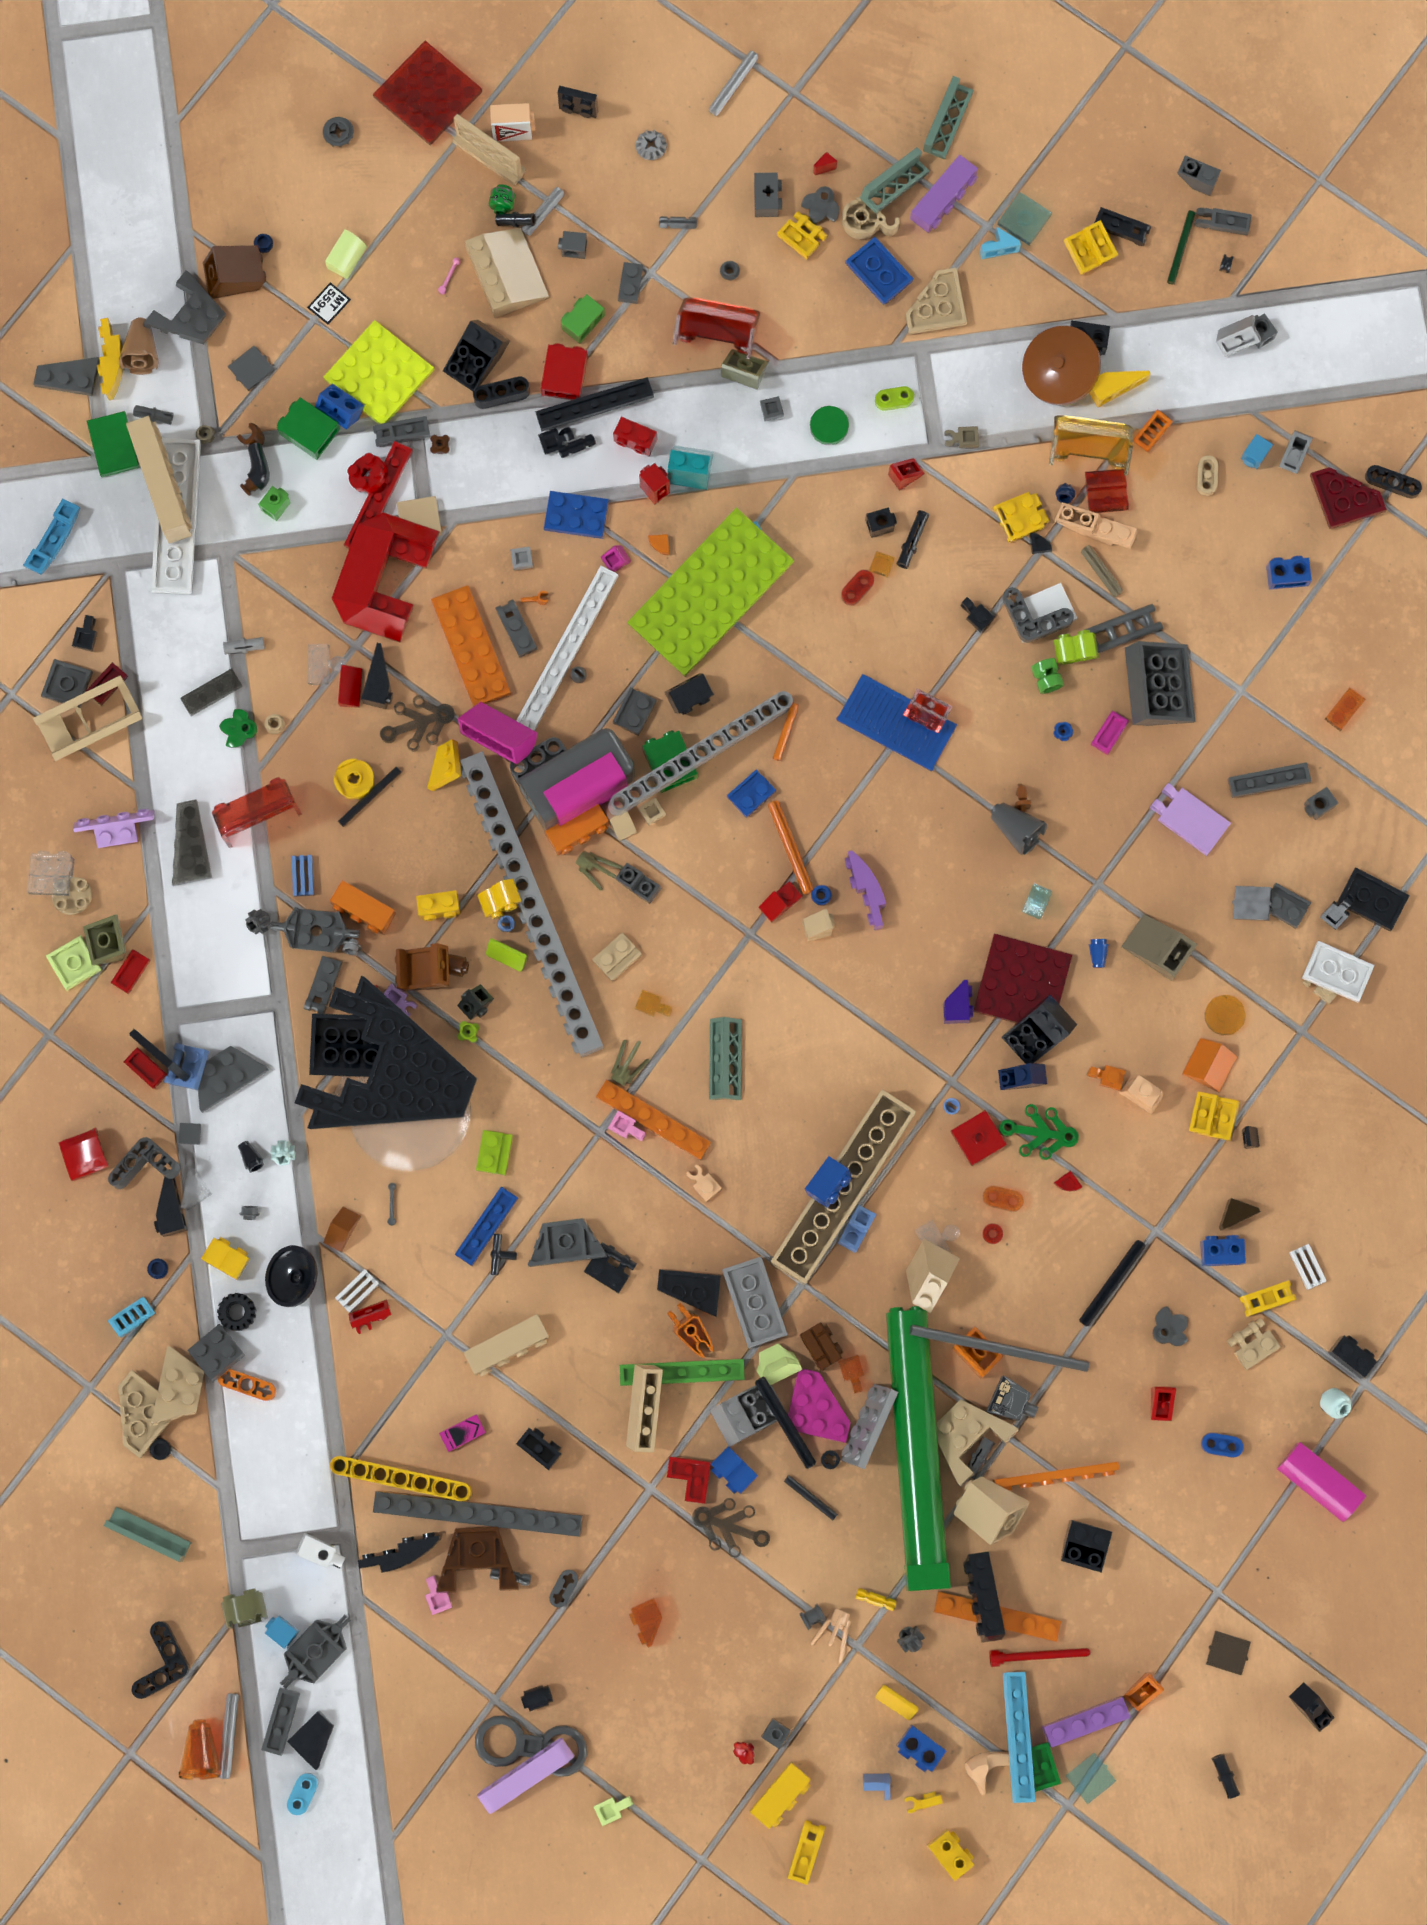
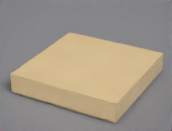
M436 496L397 502L399 518L440 531L439 536H442Z

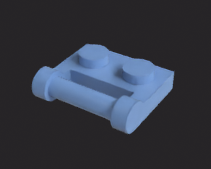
M175 1043L172 1061L179 1066L182 1054L185 1052L182 1070L190 1078L186 1082H183L180 1078L175 1079L176 1075L169 1070L168 1076H165L164 1083L198 1090L209 1051Z

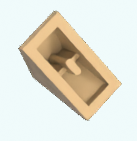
M614 801V805L617 808L623 807L620 801ZM609 802L601 806L619 842L637 833L628 811L622 815L615 816L608 810Z

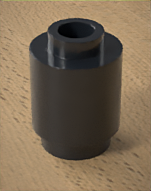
M540 1685L523 1691L524 1696H521L524 1709L528 1708L530 1712L548 1706L550 1702H553L548 1685L544 1687Z

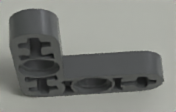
M1011 587L1004 592V605L1019 638L1023 642H1033L1067 628L1073 622L1074 614L1068 608H1061L1033 620L1022 594L1017 588ZM1009 593L1016 595L1015 603L1017 606L1011 609L1014 606L1012 599H1007ZM1017 610H1022L1025 613L1026 617L1023 620L1016 619L1014 613ZM1062 614H1064L1065 616H1069L1067 622H1065V620L1058 621V626L1056 627L1055 621L1060 619ZM1049 621L1052 624V628L1049 630L1042 629L1041 622ZM1035 624H1037V630L1031 633V637L1023 634L1025 629H1028V631L1034 630Z
M143 1137L111 1171L108 1182L116 1189L125 1188L147 1162L168 1179L175 1178L181 1168L178 1162L150 1138ZM158 1154H162L161 1159L158 1162H154V1158ZM136 1159L135 1165L129 1168L130 1161ZM166 1164L172 1167L170 1171L165 1167Z

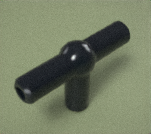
M494 1234L493 1250L490 1254L492 1258L491 1275L499 1274L500 1259H517L516 1252L501 1251V1234Z

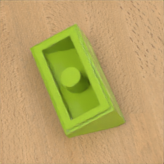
M490 938L486 955L521 972L528 960L527 955Z

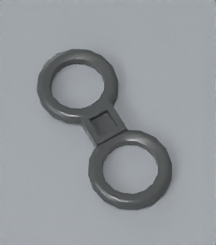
M493 1716L479 1726L475 1735V1748L479 1757L485 1763L495 1767L510 1765L520 1756L532 1757L544 1749L548 1741L558 1734L571 1736L579 1747V1755L573 1765L567 1768H559L551 1773L552 1775L565 1777L578 1772L584 1765L587 1757V1744L584 1737L576 1729L566 1725L555 1726L547 1730L540 1737L524 1734L521 1726L512 1718ZM497 1724L508 1726L516 1736L514 1751L504 1758L491 1756L484 1747L483 1738L486 1731Z

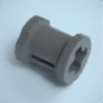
M818 1603L811 1610L799 1613L808 1630L819 1621H826Z

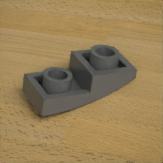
M629 863L625 864L615 878L619 883L649 904L662 889L660 885L646 877Z

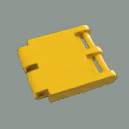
M1026 492L992 507L997 512L1001 521L999 523L1000 526L1004 527L1008 536V543L1028 536L1030 533L1038 532L1044 529V524L1049 523L1045 510L1040 509L1037 511L1038 508L1042 507L1037 493L1030 495L1029 492ZM1000 509H1002L1006 520H1004ZM1007 525L1010 526V529H1011V531H1012V533H1013V536L1011 535V533H1010V531H1009Z

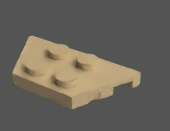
M169 1346L166 1349L151 1425H157L159 1422L175 1420L181 1416L197 1413L204 1371Z

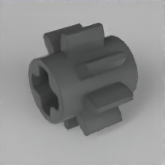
M254 909L248 913L249 917L245 921L250 932L255 934L260 932L263 934L269 930L267 926L271 922L267 912L262 911V909L257 911Z
M908 1626L900 1631V1639L897 1642L904 1652L908 1650L916 1652L922 1647V1640L925 1637L917 1626L914 1628Z

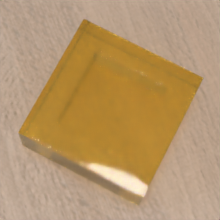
M876 551L869 571L888 578L895 557Z

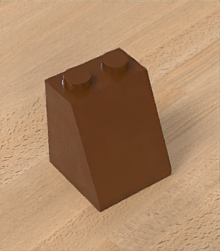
M258 245L213 246L203 261L208 294L212 299L260 290L266 281V273L262 269L263 257L259 253Z

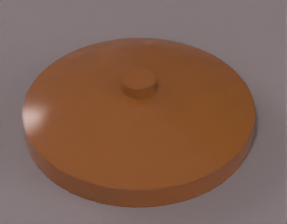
M1055 326L1038 334L1027 347L1022 363L1024 381L1029 390L1041 401L1052 405H1068L1085 397L1095 386L1101 369L1100 353L1094 341L1082 330L1071 326Z

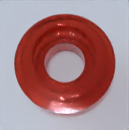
M994 1223L988 1224L983 1229V1239L989 1244H997L1003 1237L1002 1228ZM994 1230L996 1237L991 1238L989 1231Z

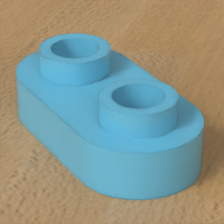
M305 1773L297 1779L287 1801V1808L291 1814L301 1815L307 1811L318 1787V1780L313 1774ZM305 1780L310 1782V1787L307 1789L303 1787ZM296 1800L301 1802L300 1808L294 1807Z

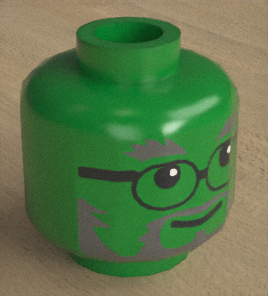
M499 184L491 190L488 205L494 210L495 214L509 213L513 210L516 195L510 186Z

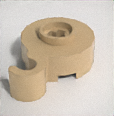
M857 197L845 205L842 213V226L850 237L865 240L872 237L878 230H881L887 236L895 235L899 229V218L896 217L894 225L889 226L886 224V217L881 211L876 214L860 197ZM859 216H863L864 220L860 221L857 218H859Z

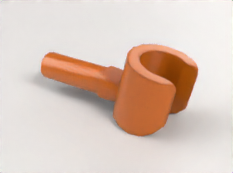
M541 591L538 596L521 598V603L538 602L540 605H545L548 603V600H542L540 596H547L548 592Z

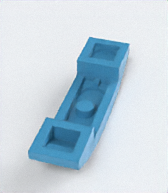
M62 498L53 514L54 519L36 549H32L23 564L24 567L40 575L45 572L69 536L79 514V506Z

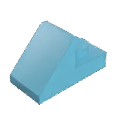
M996 227L995 236L997 242L987 241L980 247L981 259L1019 252L1021 243L1020 240Z

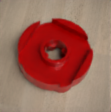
M366 453L357 459L353 465L349 466L347 470L349 482L358 492L366 491L367 493H372L384 483L385 479L383 477L385 472L387 473V466L378 456ZM368 471H370V472H369L370 475H369L368 477L365 476V474H366Z

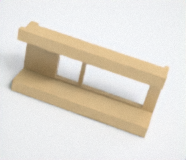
M121 675L33 717L52 751L55 761L143 719ZM118 686L131 713L91 732L78 705ZM74 707L76 709L75 712L81 718L88 732L87 735L73 741L60 716L61 713Z

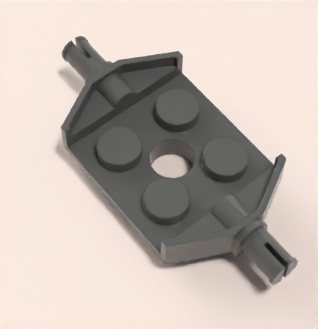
M295 907L284 923L271 922V925H273L271 930L283 931L292 949L336 953L345 939L348 937H360V930L346 928L339 911L327 912ZM316 926L322 928V933L319 936L312 935V929Z
M344 1614L334 1624L315 1620L284 1653L289 1672L280 1684L284 1685L285 1689L296 1679L314 1684L335 1660L347 1650L342 1634V1629L351 1621L350 1618H347V1615ZM313 1645L320 1648V1655L317 1658L309 1655V1649Z

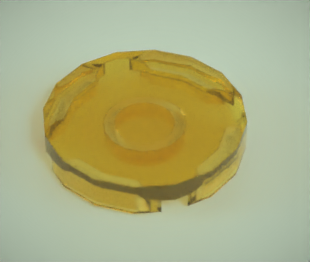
M1230 995L1213 998L1206 1006L1204 1012L1208 1028L1222 1036L1236 1033L1243 1026L1246 1018L1242 1003L1236 997Z

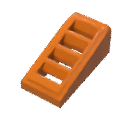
M1157 409L1132 441L1148 453L1173 421ZM1158 418L1165 424L1164 427L1158 424L1155 419ZM1153 424L1154 426H1156L1160 430V432L1157 433L1150 427V425ZM1148 430L1156 437L1152 439L1145 431ZM1143 436L1151 443L1147 445L1139 438Z

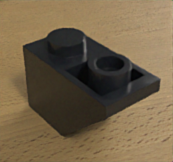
M1304 1682L1289 1696L1297 1709L1319 1732L1327 1727L1335 1718L1322 1699Z

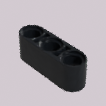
M518 376L480 385L473 391L474 403L478 408L486 409L524 400L530 394L529 382L525 377ZM519 385L525 386V389L522 391L516 390V387ZM499 390L506 391L504 395H497ZM484 394L487 396L484 400L478 399L479 395Z

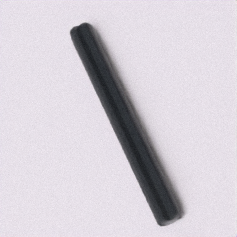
M1136 1240L1079 1319L1081 1324L1087 1327L1093 1321L1144 1250L1146 1245L1142 1241Z
M765 1377L757 1379L755 1381L756 1387L805 1468L813 1467L816 1463L814 1457Z

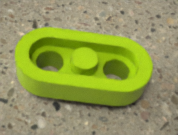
M907 386L883 389L876 394L875 405L882 411L905 408L913 403L914 392ZM906 393L908 397L903 398L901 394ZM886 396L888 400L883 401L881 398Z

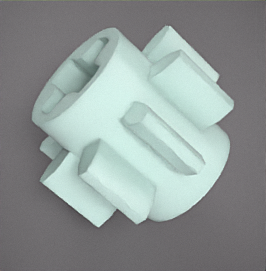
M286 1140L277 1141L276 1146H271V1160H275L278 1165H289L290 1160H295V1145H291Z

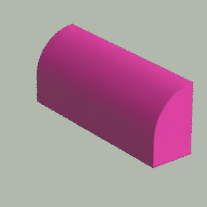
M482 702L458 718L462 735L515 764L525 759L535 746L537 732Z
M1301 1442L1295 1444L1277 1467V1470L1342 1522L1353 1514L1367 1496Z

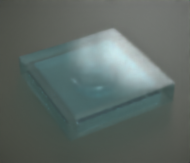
M1019 192L997 225L1030 246L1051 217L1052 212Z

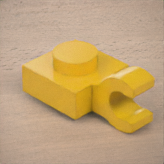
M935 1791L924 1793L923 1798L919 1800L913 1796L904 1798L905 1802H914L913 1808L907 1809L908 1813H914L919 1809L943 1803L941 1795L935 1794Z

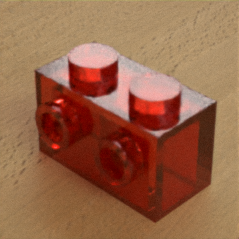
M917 688L903 715L911 721L939 733L953 706Z

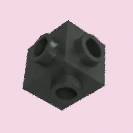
M480 984L471 990H466L461 995L462 1000L457 1006L472 1020L477 1016L479 1018L484 1016L488 1012L487 1007L494 998Z

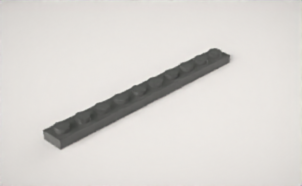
M376 1491L373 1505V1513L580 1537L582 1516Z

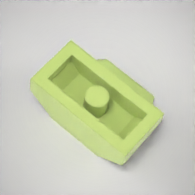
M780 1344L759 1352V1366L756 1371L760 1378H766L769 1385L802 1370L794 1352L786 1350Z

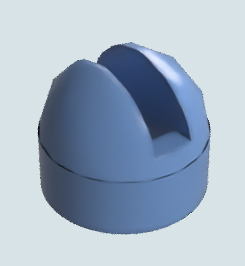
M505 915L498 920L497 925L501 931L509 932L514 928L515 921L511 916ZM501 923H505V924H509V923H510V927H509V926H502Z
M955 1098L947 1099L943 1106L945 1112L956 1114L960 1109L959 1101ZM948 1102L954 1104L957 1107L956 1110L947 1105Z

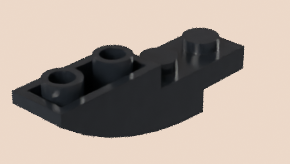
M435 1532L422 1534L423 1539L415 1540L414 1536L402 1538V1543L397 1544L399 1552H395V1549L383 1551L381 1556L375 1557V1553L362 1555L363 1559L358 1560L359 1569L380 1565L381 1573L401 1568L429 1552L441 1540L440 1535L435 1536Z

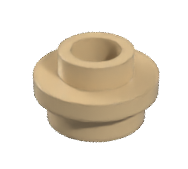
M272 714L265 720V728L271 734H279L285 727L284 719L280 715ZM273 722H278L276 728L271 726Z

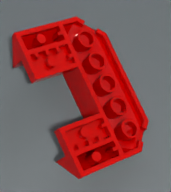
M384 512L359 523L332 595V600L343 623L401 643L413 604L378 593L379 583L389 556L427 569L440 531Z

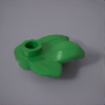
M234 709L233 718L224 719L219 725L220 730L228 735L226 746L229 748L242 746L246 739L253 738L257 733L256 723L249 719L248 713L242 709Z

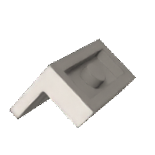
M1254 315L1218 330L1216 342L1225 357L1261 341V337L1254 326Z

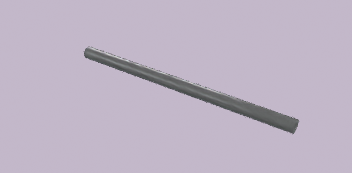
M911 1325L910 1335L1084 1372H1087L1089 1369V1362L917 1325Z

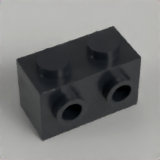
M701 673L664 692L674 712L681 713L682 715L693 710L692 707L696 704H699V706L706 704L710 701L709 697L714 695L704 674Z
M1345 1335L1339 1337L1328 1351V1354L1358 1378H1365L1378 1362L1374 1359L1375 1355L1368 1349L1362 1350L1357 1346L1358 1342L1349 1335L1347 1337Z
M536 1427L534 1430L528 1428L516 1444L550 1471L562 1456V1453L559 1452L561 1447L553 1441L548 1443L544 1440L545 1434Z

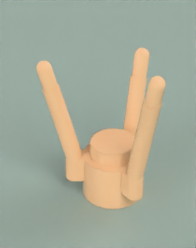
M835 1609L834 1613H829L827 1620L810 1643L813 1646L832 1621L831 1626L834 1629L828 1645L832 1646L838 1630H842L844 1627L838 1661L840 1664L843 1662L848 1629L851 1621H849L850 1615L838 1609Z

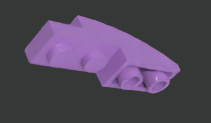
M848 851L845 864L847 870L851 869L852 877H849L852 889L856 888L857 894L865 892L862 898L864 905L869 907L870 913L867 914L869 925H873L874 930L882 929L883 922L879 909L885 908L886 901L881 887L867 864L856 853Z

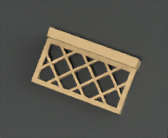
M456 114L454 117L456 136L453 138V143L515 186L526 173V168L520 164V157Z

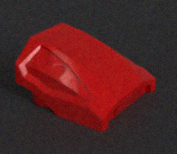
M96 1127L59 1142L71 1181L89 1176L109 1167Z

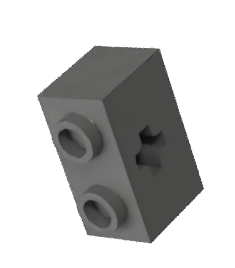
M778 172L754 173L755 217H778V210H782V198H778V192H782V180H778Z

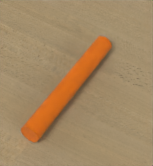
M792 703L789 708L773 756L774 760H781L799 706L796 703Z

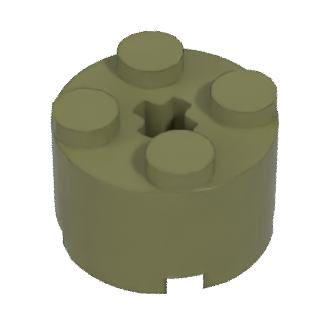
M254 1588L243 1591L244 1595L241 1596L231 1594L223 1597L221 1606L227 1629H232V1624L244 1627L261 1622V1617L264 1619L268 1618L262 1592L256 1591Z

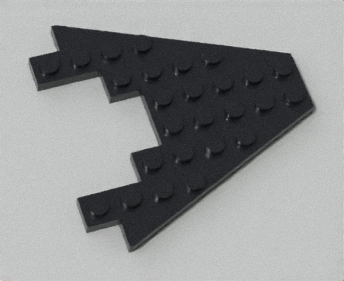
M364 976L360 977L355 993L335 987L329 1007L366 1019L367 1022L361 1040L379 1045V1049L367 1083L364 1084L346 1078L340 1097L301 1084L295 1104L313 1110L307 1128L312 1130L464 1118L477 1078Z

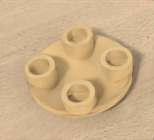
M79 877L58 880L52 893V901L55 908L66 915H75L84 911L92 899L90 885L85 879Z

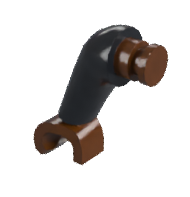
M249 423L248 428L252 430V434L247 440L240 434L237 436L238 440L248 447L251 469L247 474L249 478L245 480V484L242 483L240 485L248 496L252 495L251 491L255 492L258 488L262 491L267 486L270 477L268 463L262 448L265 436L254 423Z

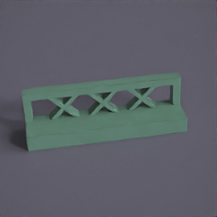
M955 76L951 79L923 149L924 152L945 159L974 91L959 85L960 78ZM957 90L968 94L966 99L958 102L955 96ZM957 107L959 116L951 119L948 111ZM950 124L952 132L943 135L941 128ZM943 141L945 145L944 151L941 152L933 149L934 144Z
M916 147L867 184L862 191L860 199L877 214L928 175L929 170L919 161L922 151ZM916 166L921 173L912 174L911 168ZM898 178H907L908 183L900 184L898 183ZM885 188H894L895 193H885ZM871 198H881V204L877 206Z
M729 1017L710 1019L709 1100H741L742 1019ZM729 1023L735 1024L733 1035L729 1030ZM731 1043L734 1046L733 1054H731V1052L729 1051V1045ZM731 1063L734 1066L733 1074H731L729 1071V1065ZM730 1084L734 1087V1095L729 1094Z
M115 1507L110 1520H106L104 1524L105 1527L178 1562H183L192 1543L119 1507Z

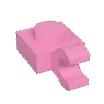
M617 1111L608 1127L609 1130L625 1139L630 1134L642 1141L646 1135L645 1132L634 1127L636 1120L620 1111Z
M435 1575L428 1577L426 1581L431 1593L426 1594L425 1597L432 1615L452 1608L448 1593L436 1592L438 1583Z

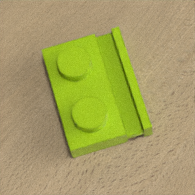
M483 1130L476 1171L506 1176L513 1135Z

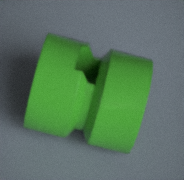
M1055 658L1045 659L1031 666L1034 678L1038 679L1036 684L1040 694L1050 693L1064 686L1061 674L1057 673L1059 668Z

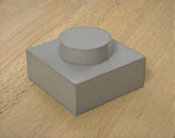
M530 547L510 549L513 570L533 568Z

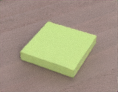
M81 935L46 955L66 991L102 971L99 965H91L88 947Z

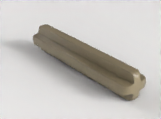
M1090 545L1084 547L1081 551L1082 555L1114 597L1120 595L1123 589Z

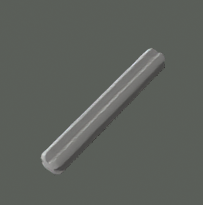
M749 51L709 107L711 114L717 116L758 60L757 53Z
M229 1693L226 1697L218 1777L221 1779H229L231 1775L239 1695L235 1693Z

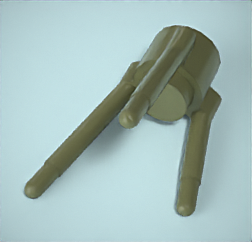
M583 851L576 860V864L580 866L579 871L585 874L601 891L603 888L587 870L591 871L595 867L608 876L616 878L615 874L597 864V861L622 870L623 866L596 856L592 852L589 854Z
M623 1040L614 1068L611 1071L612 1080L623 1086L626 1083L630 1084L633 1078L649 1062V1059H646L629 1075L631 1071L627 1068L636 1054L641 1041H637L625 1064L619 1067L627 1043L626 1040Z

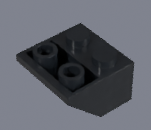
M1069 1520L1061 1561L1102 1573L1112 1532Z

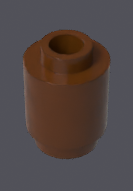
M448 954L449 975L463 977L464 973L467 974L469 962H467L466 957Z

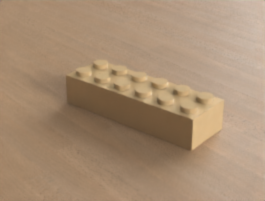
M146 416L126 423L159 523L168 543L191 537L190 529H193L186 513V506L181 498V492L175 480L174 471L168 460V454L161 440L162 436L156 422H151L150 417Z

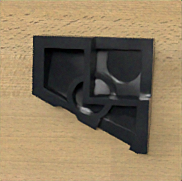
M319 1710L287 1742L307 1763L317 1770L320 1767V1762L334 1725Z

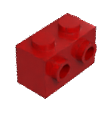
M622 416L613 432L614 442L618 445L628 447L638 454L649 457L658 440L657 431Z
M655 463L651 466H645L639 474L640 488L654 505L670 494L668 474L662 466L658 467Z

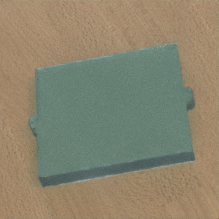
M1095 1753L1091 1754L1065 1775L1074 1786V1791L1078 1792L1087 1804L1116 1782L1107 1770V1765L1103 1764Z

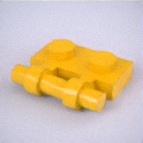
M797 211L793 216L798 220L797 223L789 219L777 232V236L807 260L819 246V242L815 238L818 237L824 241L828 235L821 226H816L812 223L806 214L803 215ZM805 226L807 229L811 231V233L808 234L802 229V227Z

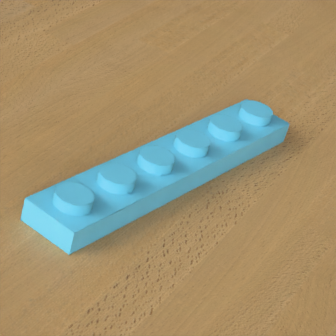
M1025 1672L1003 1673L1012 1800L1013 1803H1033L1036 1800Z

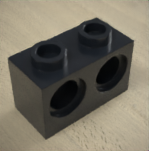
M1071 320V327L1082 330L1092 340L1098 338L1102 341L1101 344H1095L1100 356L1105 355L1110 326Z

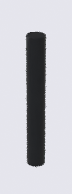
M790 1475L784 1480L787 1485L832 1521L838 1515Z

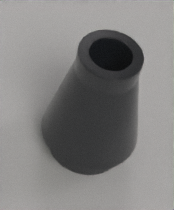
M244 1141L238 1145L245 1169L252 1173L263 1167V1158L250 1145L249 1141Z

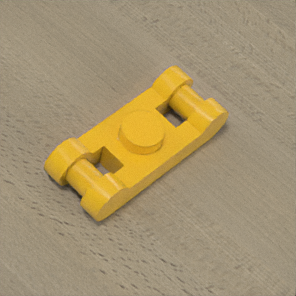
M1288 1280L1239 1297L1241 1303H1244L1246 1317L1297 1300L1295 1294L1291 1292L1290 1281ZM1282 1289L1285 1297L1280 1298L1277 1292L1278 1290ZM1257 1298L1259 1306L1253 1307L1252 1299Z

